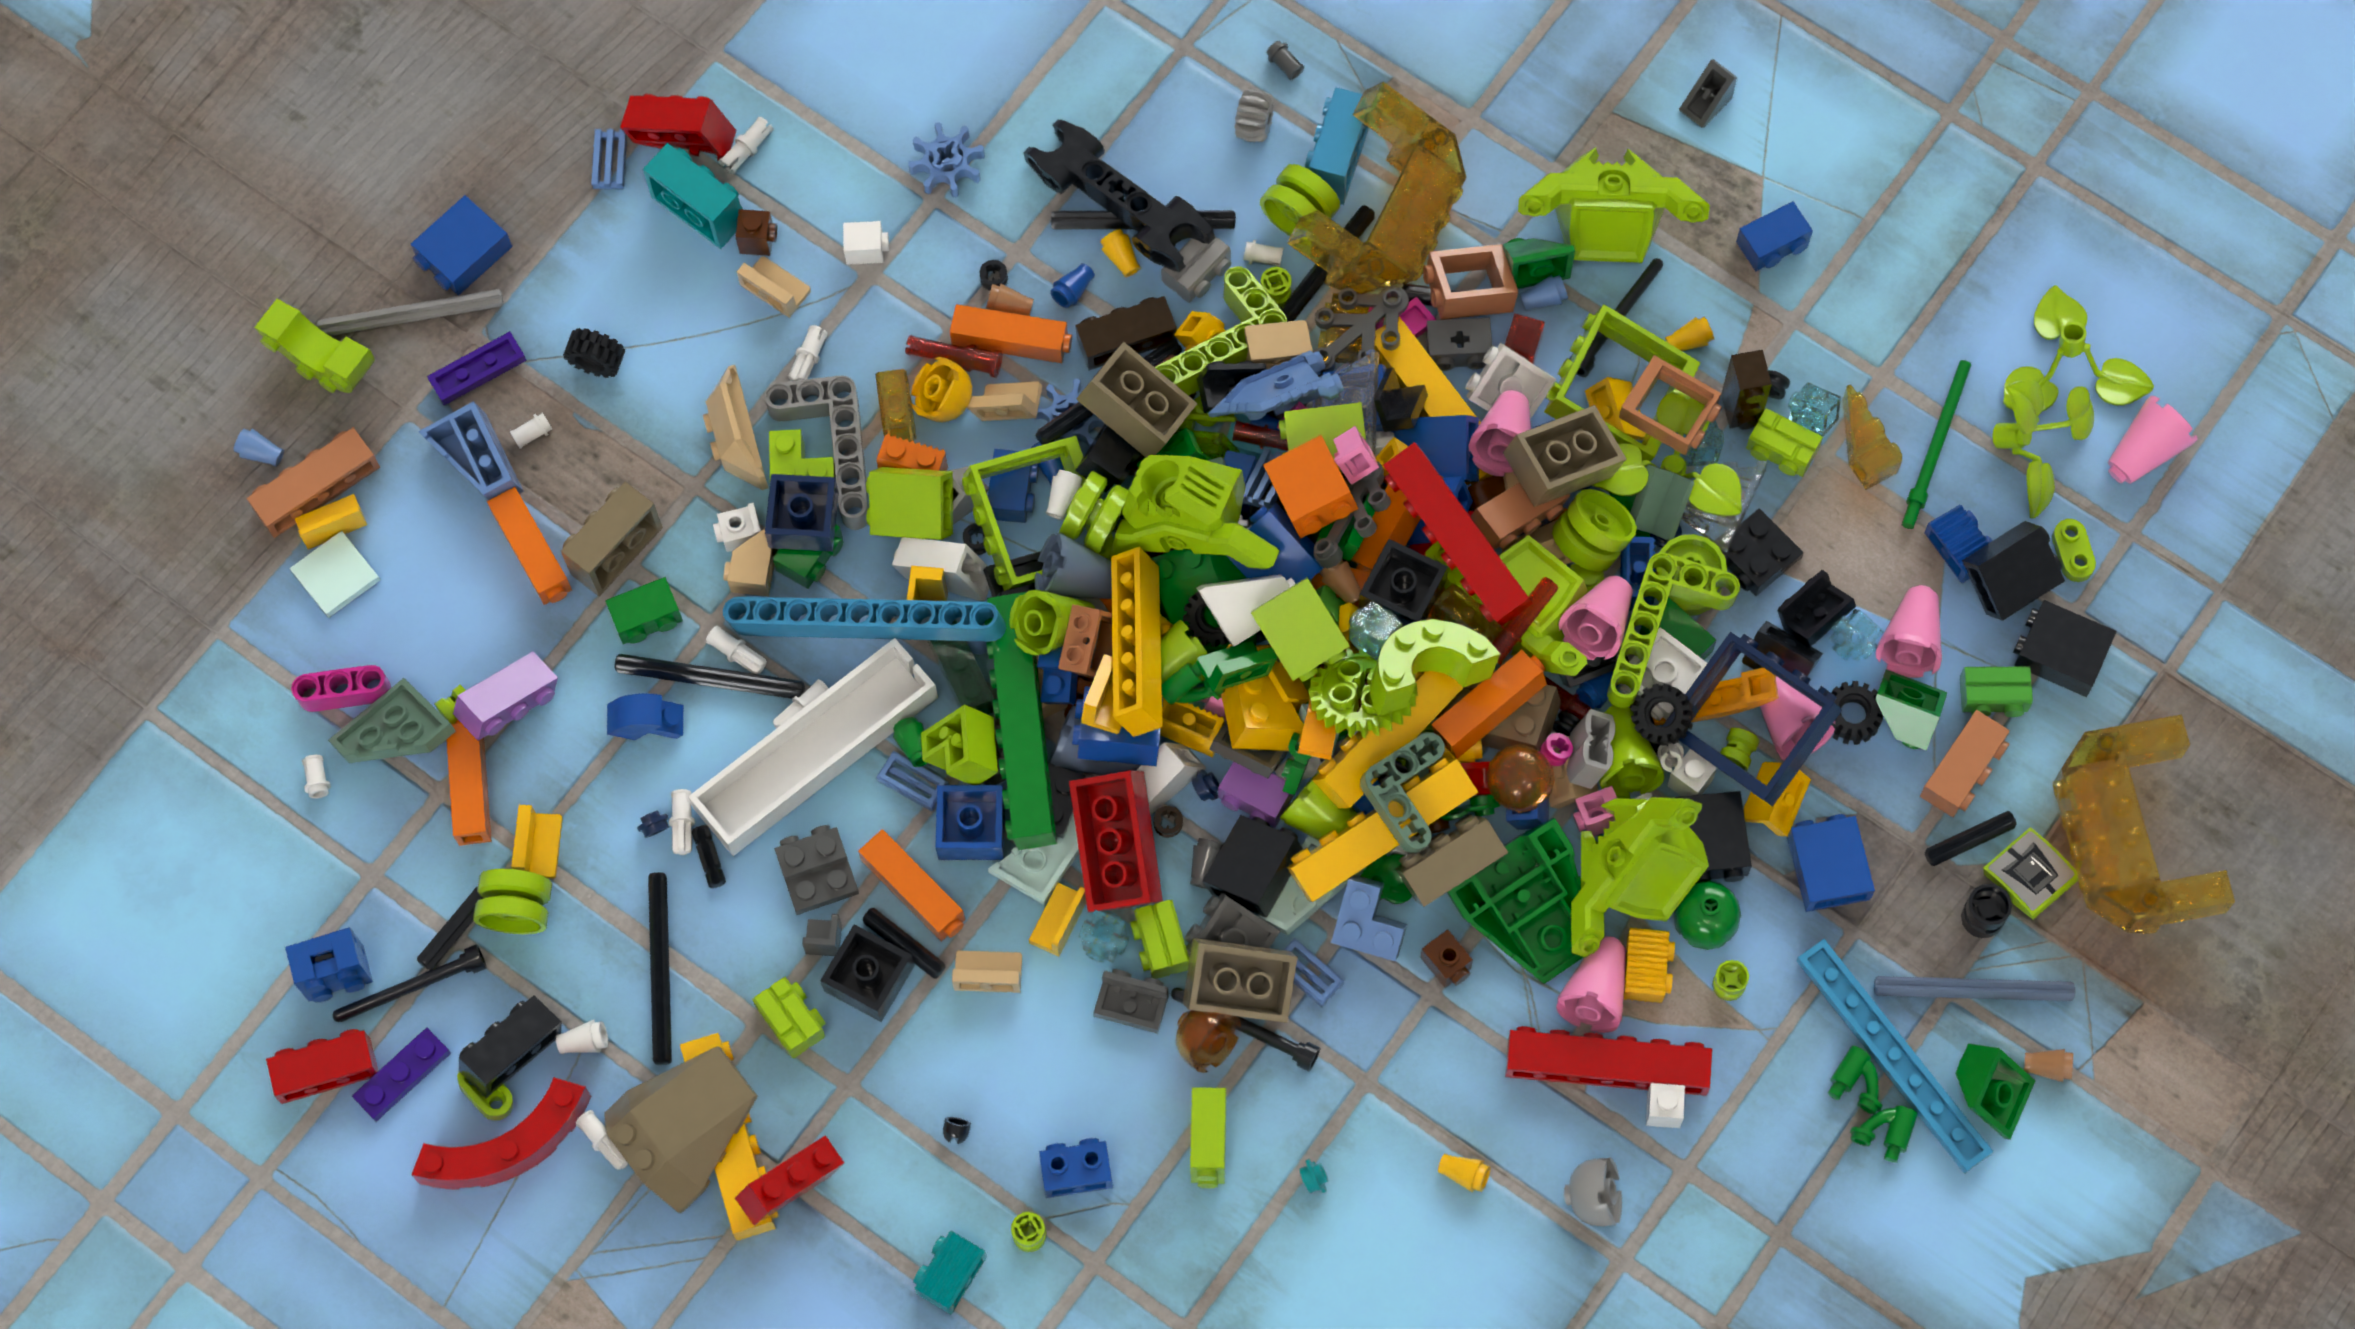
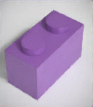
M1235 762L1232 763L1218 787V798L1221 799V803L1233 811L1240 809L1250 814V819L1259 817L1274 828L1278 825L1280 816L1289 806L1294 795L1282 791L1286 780L1273 773L1269 778H1266L1260 774L1253 773L1251 770Z

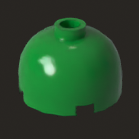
M1705 881L1696 883L1674 911L1673 918L1679 935L1681 933L1690 945L1709 950L1720 948L1727 941L1731 940L1739 928L1741 912L1739 902L1730 889L1720 883Z

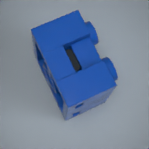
M350 927L285 947L293 982L309 1002H324L333 997L332 992L345 989V992L348 993L362 990L365 984L373 982L364 945Z

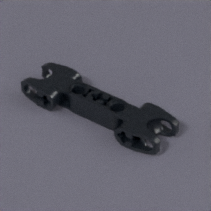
M1058 119L1052 126L1055 129L1054 134L1063 143L1060 148L1055 151L1044 152L1035 147H1028L1023 152L1027 164L1049 188L1058 194H1062L1071 185H1074L1096 203L1138 231L1132 237L1134 246L1141 254L1155 264L1175 272H1181L1186 266L1183 262V256L1175 248L1178 242L1183 239L1192 238L1201 243L1209 244L1215 239L1213 229L1187 201L1179 196H1175L1166 205H1163L1145 190L1100 160L1099 158L1105 153L1103 145L1094 135L1082 127Z

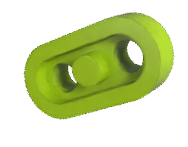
M2075 519L2060 521L2052 533V541L2057 557L2062 564L2061 570L2064 576L2073 582L2086 581L2091 577L2096 567V560L2086 529L2081 522ZM2072 530L2076 536L2070 537L2065 531ZM2081 559L2085 565L2078 566L2074 560Z
M458 1071L457 1080L460 1090L484 1117L489 1120L498 1121L506 1118L511 1113L513 1098L511 1092L504 1084L485 1098ZM494 1101L502 1103V1106L498 1109H493L490 1105Z

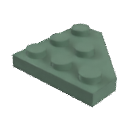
M403 678L328 741L348 763L429 753L455 733L456 730L443 715Z

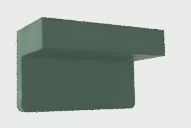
M1648 464L1646 468L1649 475L1647 484L1642 491L1637 493L1630 514L1638 530L1670 541L1675 537L1694 486V481L1672 471Z

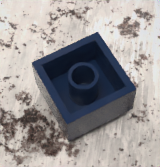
M771 474L765 536L769 548L833 552L839 496L835 477Z

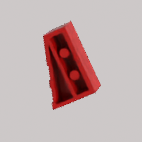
M644 94L643 96L630 95L620 126L633 143L660 149L668 143L671 146L690 149L689 155L699 157L700 151L716 154L717 161L723 158L731 149L737 131L714 104V101L704 96L683 98L678 95H671L670 97H657L652 94Z

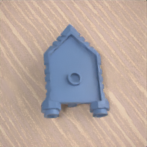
M1310 350L1291 358L1292 360L1285 361L1280 365H1275L1268 370H1263L1256 375L1254 374L1242 379L1208 415L1209 417H1218L1229 414H1244L1248 416L1249 420H1257L1272 410L1275 416L1284 413V411H1290L1299 401L1304 405L1320 397L1327 400L1339 397L1340 392L1344 391V388L1337 373L1333 375L1326 373L1320 376V378L1317 376L1321 374V370L1326 368L1319 351L1313 353Z

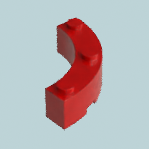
M553 1077L549 1089L537 1107L513 1129L492 1140L464 1147H442L423 1143L411 1175L419 1184L452 1190L476 1186L487 1187L510 1180L537 1166L557 1149L556 1147L564 1140L568 1133L575 1129L576 1121L585 1112L591 1095L585 1086Z

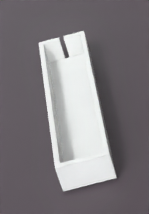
M894 638L688 796L691 805L730 854L735 856L894 732L893 728L897 722L904 718L914 717L938 698L936 685L918 664L914 665L913 658Z

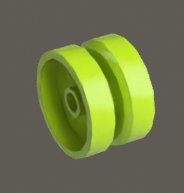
M1289 164L1276 178V185L1270 186L1260 198V206L1268 219L1282 232L1301 242L1311 243L1324 229V222L1331 220L1340 209V200L1335 191L1320 176L1300 165Z
M1091 471L1082 488L1079 487L1065 513L1067 516L1059 530V534H1064L1076 540L1087 525L1090 528L1084 539V546L1100 554L1122 514L1129 490L1116 485L1110 490L1106 499L1103 500L1101 497L1107 486V478Z
M1585 489L1575 496L1569 504L1568 510L1555 522L1552 535L1556 545L1572 562L1587 570L1600 572L1607 571L1620 556L1621 551L1635 537L1637 526L1626 507L1614 497L1602 491Z
M1695 534L1680 535L1668 541L1660 550L1663 553L1672 554L1727 572L1724 554L1719 546L1706 537ZM1655 568V574L1658 576L1668 575L1664 568ZM1694 577L1684 578L1685 582L1690 586L1699 585L1698 580ZM1717 587L1716 591L1721 594L1722 587ZM1669 595V598L1689 616L1700 615L1711 609Z
M490 869L483 871L479 875L477 892L483 899L478 900L475 904L473 920L477 925L496 932L521 935L544 932L547 928L549 912L542 905L550 901L552 882L542 875L517 869Z

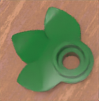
M1496 794L1473 796L1470 798V805L1456 807L1447 813L1449 815L1445 814L1441 819L1452 821L1462 818L1470 812H1475V816L1495 814L1494 808L1501 806L1500 801L1496 800Z
M1385 854L1368 865L1360 875L1361 877L1384 883L1380 900L1385 899L1393 904H1402L1413 897L1395 870L1396 867L1401 865L1399 859L1404 855L1393 854L1387 857Z

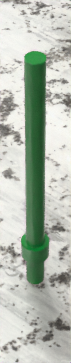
M1966 360L1959 361L1917 482L1908 494L1906 500L1908 507L1901 524L1904 528H1914L1920 509H1923L1929 496L1927 489L1972 366Z

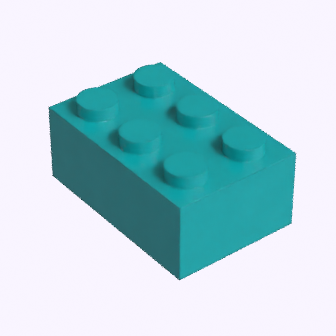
M667 143L643 168L651 198L721 249L736 233L739 209L743 210L738 198L739 193L729 183L725 182L722 184L715 179L714 173L704 165L699 167L695 164L685 150L682 148L676 150Z

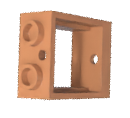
M1502 244L1432 251L1429 253L1427 265L1423 266V279L1425 284L1430 286L1431 303L1434 308L1438 309L1441 320L1508 313L1514 310L1519 291ZM1486 269L1492 288L1451 292L1445 274Z
M1654 355L1623 403L1619 418L1686 456L1691 447L1697 449L1706 434L1702 429L1707 421L1713 423L1720 413L1722 406L1718 403L1721 393ZM1658 379L1705 405L1685 438L1638 411Z
M1072 604L1058 669L1094 679L1104 654L1112 656V613ZM1100 622H1102L1092 668H1090ZM1089 637L1090 642L1086 645L1087 638Z

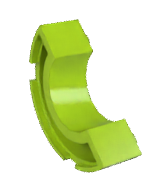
M277 298L254 327L262 336L260 342L272 352L279 351L297 365L295 370L308 380L315 377L319 380L318 383L331 393H334L336 390L351 393L375 362L370 349L348 337H345L342 342L332 338L310 322L299 310Z
M1429 619L1405 625L1390 635L1380 651L1370 682V695L1378 716H1382L1407 707L1416 684L1413 675L1419 672L1435 671L1444 673L1454 678L1463 688L1490 679L1500 653L1485 636L1460 624Z

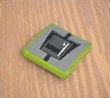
M2031 827L1983 867L1984 875L1996 885L2006 890L2012 904L2032 920L2081 879L2080 874Z

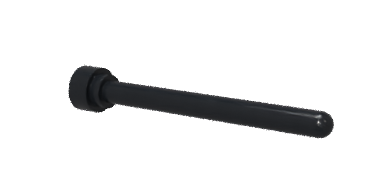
M1655 258L1651 261L1615 308L1616 312L1624 317L1627 315L1663 268V261L1661 259ZM1597 332L1576 373L1578 376H1588L1595 366L1594 356L1607 341L1608 337Z
M475 944L464 949L465 953L460 954L459 959L336 1009L332 1017L334 1021L342 1022L462 971H466V973L473 971L475 974L487 969L483 954L479 946Z
M1176 987L1171 991V997L1183 1004L1185 990ZM1199 1011L1293 1056L1292 1060L1297 1062V1066L1308 1072L1311 1071L1319 1056L1321 1048L1310 1042L1306 1044L1302 1042L1299 1044L1294 1043L1239 1016Z

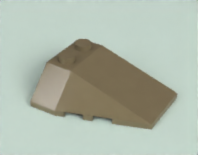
M716 1046L627 1090L604 1113L606 1134L642 1183L674 1210L682 1213L708 1187L710 1183L708 1179L717 1162H722L726 1154L724 1151L733 1134L738 1133L758 1096L724 1051Z

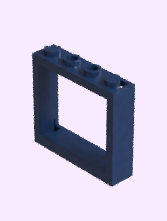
M1730 631L1685 694L1693 705L1692 712L1695 713V716L1740 653L1755 661L1822 707V709L1767 786L1688 730L1686 731L1687 736L1684 739L1681 737L1678 740L1773 807L1842 709L1834 703L1837 697L1821 686L1818 691L1808 685L1811 679L1796 668L1790 673L1782 667L1785 661L1771 651L1764 655L1757 650L1759 643L1751 637L1743 634L1739 638ZM1675 710L1671 713V715L1668 717V719L1662 727L1668 726L1672 723L1675 717Z

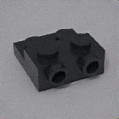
M1760 508L1740 525L1738 523L1735 524L1714 542L1724 554L1727 568L1737 577L1740 587L1745 591L1750 590L1755 596L1759 595L1799 561L1804 554Z

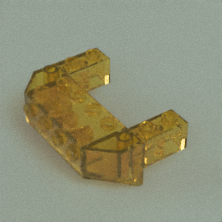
M1385 82L1366 89L1353 113L1354 117L1393 144L1386 161L1401 171L1368 240L1362 242L1317 210L1300 217L1287 242L1291 247L1328 272L1324 281L1325 284L1338 290L1351 288L1357 294L1382 291L1386 287L1400 286L1416 281L1423 274V264L1429 253L1436 248L1438 243L1436 238L1440 230L1449 222L1451 217L1449 212L1453 204L1460 199L1463 193L1462 186L1467 178L1456 134Z
M2182 714L2084 732L2053 781V792L2059 805L2062 825L2067 834L2071 858L2076 867L2079 887L2086 907L2127 933H2156L2160 926L2164 924L2227 913L2235 903L2227 870L2161 882L2129 767L2183 757L2190 746Z

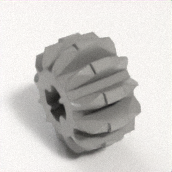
M1245 90L1242 93L1235 117L1234 128L1237 138L1249 142H1263L1267 138L1274 114L1272 94L1260 90Z

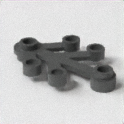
M1389 286L1384 288L1379 294H1357L1351 288H1345L1340 291L1338 299L1339 305L1343 309L1351 310L1356 306L1375 307L1367 314L1333 313L1329 308L1317 310L1315 321L1320 329L1351 327L1327 348L1321 347L1313 351V353L1319 351L1321 356L1328 357L1324 361L1326 368L1321 370L1320 376H1322V372L1334 371L1336 367L1335 358L1361 336L1362 349L1357 355L1358 365L1360 367L1376 365L1377 356L1374 351L1376 323L1385 316L1386 330L1381 334L1382 346L1387 350H1395L1399 347L1398 316L1407 309L1409 304L1408 295L1404 289L1398 286ZM1346 296L1354 298L1350 302L1343 301V298ZM1392 297L1398 298V300L1393 303L1387 301V299ZM1325 315L1330 317L1325 322L1319 320L1320 317ZM1389 336L1396 338L1394 342L1385 341ZM1365 356L1373 358L1370 362L1362 361V358Z
M1378 461V469L1351 485L1348 479L1345 480L1359 509L1350 513L1346 518L1336 520L1327 538L1320 539L1314 545V557L1321 567L1332 568L1341 561L1343 551L1338 546V543L1353 515L1356 519L1354 527L1361 537H1370L1376 532L1377 525L1372 517L1368 515L1362 498L1366 491H1369L1368 502L1376 512L1384 511L1391 503V499L1380 486L1384 481V469Z

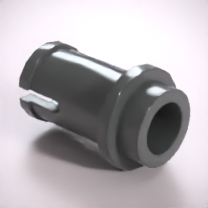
M1276 41L1267 49L1268 60L1271 63L1275 62L1289 80L1295 79L1304 70V65L1291 54L1286 43Z

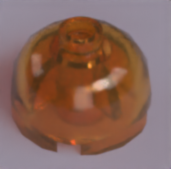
M1520 744L1507 746L1496 753L1490 761L1486 773L1487 787L1494 799L1506 809L1520 813L1532 811L1539 807L1538 804L1552 793L1555 782L1553 767L1547 758L1535 748Z
M1187 1011L1178 1020L1175 1045L1180 1056L1188 1065L1198 1072H1208L1205 1067L1211 1064L1216 1068L1230 1055L1239 1038L1234 1032L1236 1026L1241 1029V1022L1237 1016L1219 1012Z

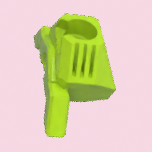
M1596 147L1583 154L1561 173H1548L1519 197L1518 212L1520 214L1532 217L1545 216L1555 209L1564 244L1574 246V260L1634 263L1643 262L1665 208L1680 221L1691 223L1707 220L1710 204L1679 178L1663 177L1631 150L1627 149L1623 156L1625 159L1623 165H1620L1618 162L1610 164L1608 161L1603 165L1599 161L1596 162L1599 157Z
M1149 455L1141 461L1129 488L1122 511L1125 519L1121 520L1116 531L1109 560L1111 561V556L1140 546L1144 552H1169L1173 548L1176 550L1191 549L1194 554L1228 555L1248 568L1268 569L1274 566L1279 549L1238 524L1246 488L1241 469L1191 456Z
M1530 535L1522 538L1499 554V557L1533 602L1532 605L1502 627L1495 620L1491 623L1488 622L1478 608L1483 603L1477 594L1470 597L1459 582L1464 576L1457 567L1454 570L1448 567L1447 581L1444 588L1464 604V607L1475 617L1485 635L1490 632L1493 637L1513 649L1510 654L1511 656H1514L1522 649L1529 657L1536 656L1544 665L1545 672L1576 676L1587 664L1586 656L1570 643L1564 642L1565 636L1562 628L1559 631V621L1563 613L1588 593L1584 579ZM1439 542L1433 544L1425 552L1427 557L1448 566L1441 557L1445 550Z
M1651 797L1650 799L1615 798L1601 805L1606 812L1615 816V820L1609 821V828H1604V836H1598V842L1593 837L1591 831H1581V890L1571 902L1572 953L1587 957L1598 950L1600 942L1604 938V913L1608 907L1640 919L1667 921L1709 867L1704 845L1689 827L1697 820L1698 814L1702 810L1701 803L1683 798Z

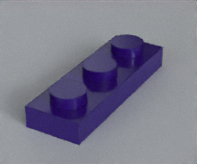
M509 331L428 375L427 378L444 406L527 360Z
M426 1027L359 1088L352 1097L377 1122L446 1059L451 1052Z

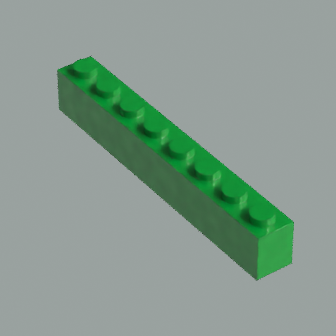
M1026 592L987 598V602L992 603L1006 622L1004 635L996 641H986L989 659H994L995 669H990L989 673L992 688H997L998 699H993L994 715L996 719L1000 718L1001 729H996V739L999 749L1003 748L1004 759H999V768L1002 779L1007 780V789L1002 790L1005 809H1010L1011 820H1006V832L1008 840H1014L1018 850L1057 844L1037 657L1025 653L1017 646L1014 640L1017 639L1015 629H1010L1009 623L1011 608L1016 598L1024 595ZM993 618L985 620V625L990 624Z

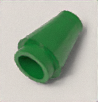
M915 717L900 720L893 728L894 740L905 753L913 767L926 765L927 762L923 761L921 733L924 731L923 724L918 722Z

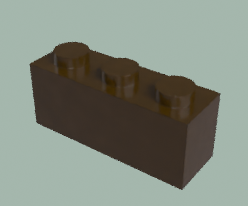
M1165 296L1146 298L1138 305L1129 308L1119 307L1112 310L1110 314L1098 318L1088 317L1082 320L1080 324L1075 325L1076 338L1088 370L1103 366L1123 342L1138 354L1159 348L1170 339L1177 340L1174 336L1177 327Z
M1763 350L1731 355L1721 393L1730 429L1736 427L1740 429L1753 428L1764 412L1772 383Z

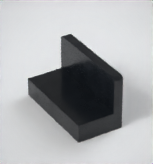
M1394 368L1386 369L1373 399L1384 432L1414 428L1428 397L1425 385L1400 388Z
M1768 621L1762 625L1753 639L1759 643L1758 651L1764 655L1771 651L1785 661L1782 666L1790 673L1796 668L1807 677L1823 654ZM1744 655L1742 659L1743 664L1754 670L1763 668Z

